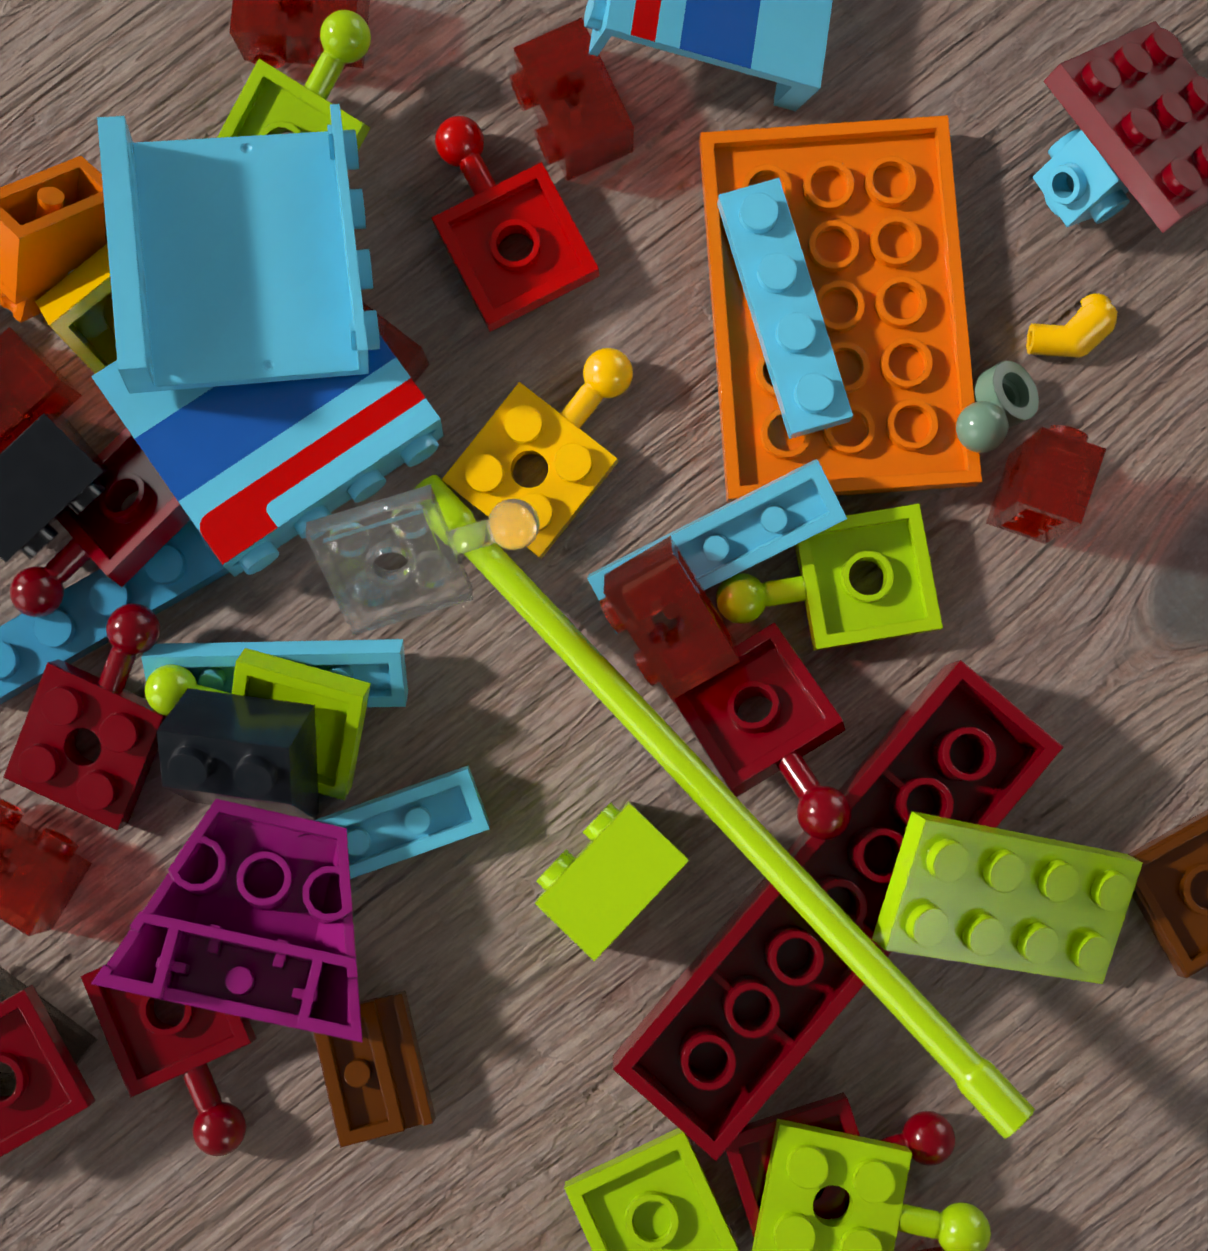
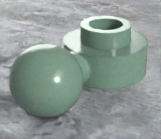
M1003 361L978 376L975 383V402L962 410L956 422L957 437L964 447L977 453L993 451L1004 442L1009 428L1032 418L1036 414L1039 397L1036 385L1029 373L1021 365L1013 361Z

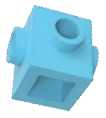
M1081 129L1069 132L1054 143L1048 150L1051 159L1033 176V179L1045 195L1046 204L1054 214L1061 218L1066 227L1093 218L1096 224H1100L1113 217L1130 202L1126 195L1129 191Z

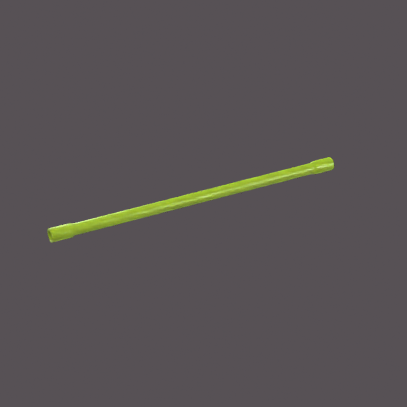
M431 475L422 480L412 491L409 498L410 502L445 539L453 542L931 1054L955 1080L959 1091L1004 1139L1016 1132L1032 1116L1035 1108L989 1060L981 1057L478 524L471 510L437 475Z

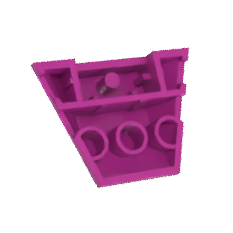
M215 799L168 868V874L143 911H139L129 926L131 929L108 963L102 966L91 984L294 1029L362 1042L346 828Z

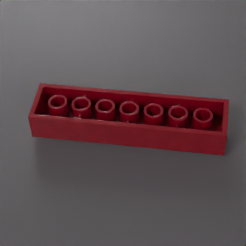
M962 660L945 665L839 789L847 798L851 809L850 822L844 832L835 838L821 840L803 831L787 851L872 940L911 812L996 828L1064 747ZM764 877L614 1053L613 1070L717 1161L865 984ZM872 940V942H873L887 957L891 954L892 951H886V950H884L881 946H879L876 942H874V941Z

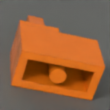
M81 155L0 187V305L3 308L9 309L13 313V317L20 323L40 314L41 311L35 301L65 278L69 271L76 269L107 244L102 174Z

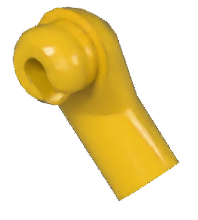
M1090 294L1080 301L1082 307L1078 309L1075 316L1066 325L1031 323L1026 340L1027 354L1075 358L1088 355L1114 330L1118 313L1115 306L1112 305L1110 298L1104 294Z

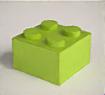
M629 801L621 810H618L610 802L584 829L583 833L591 840L576 857L565 849L536 881L544 891L540 894L535 904L593 961L604 952L689 861Z

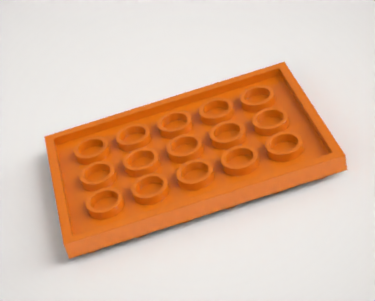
M948 115L700 132L699 147L727 503L815 459L819 461L836 496L972 487L982 482L980 454L964 447L956 433V422L959 414L965 407L974 403L975 400ZM780 178L853 413V418L848 423L792 439L788 438L717 205L719 194Z

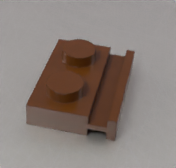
M406 990L385 997L359 1002L362 1042L314 1033L340 1148L403 1132L407 1128L422 1124L423 1126L433 1124L436 1119Z

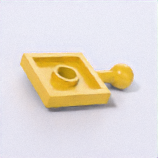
M602 348L593 352L584 365L583 378L585 384L581 386L561 413L521 382H518L442 478V481L542 559L618 463L617 457L580 428L603 398L617 397L628 389L633 377V368L630 360L623 352L614 348ZM529 454L541 456L548 464V473L545 480L540 485L532 488L518 485L513 476L516 462L521 457Z

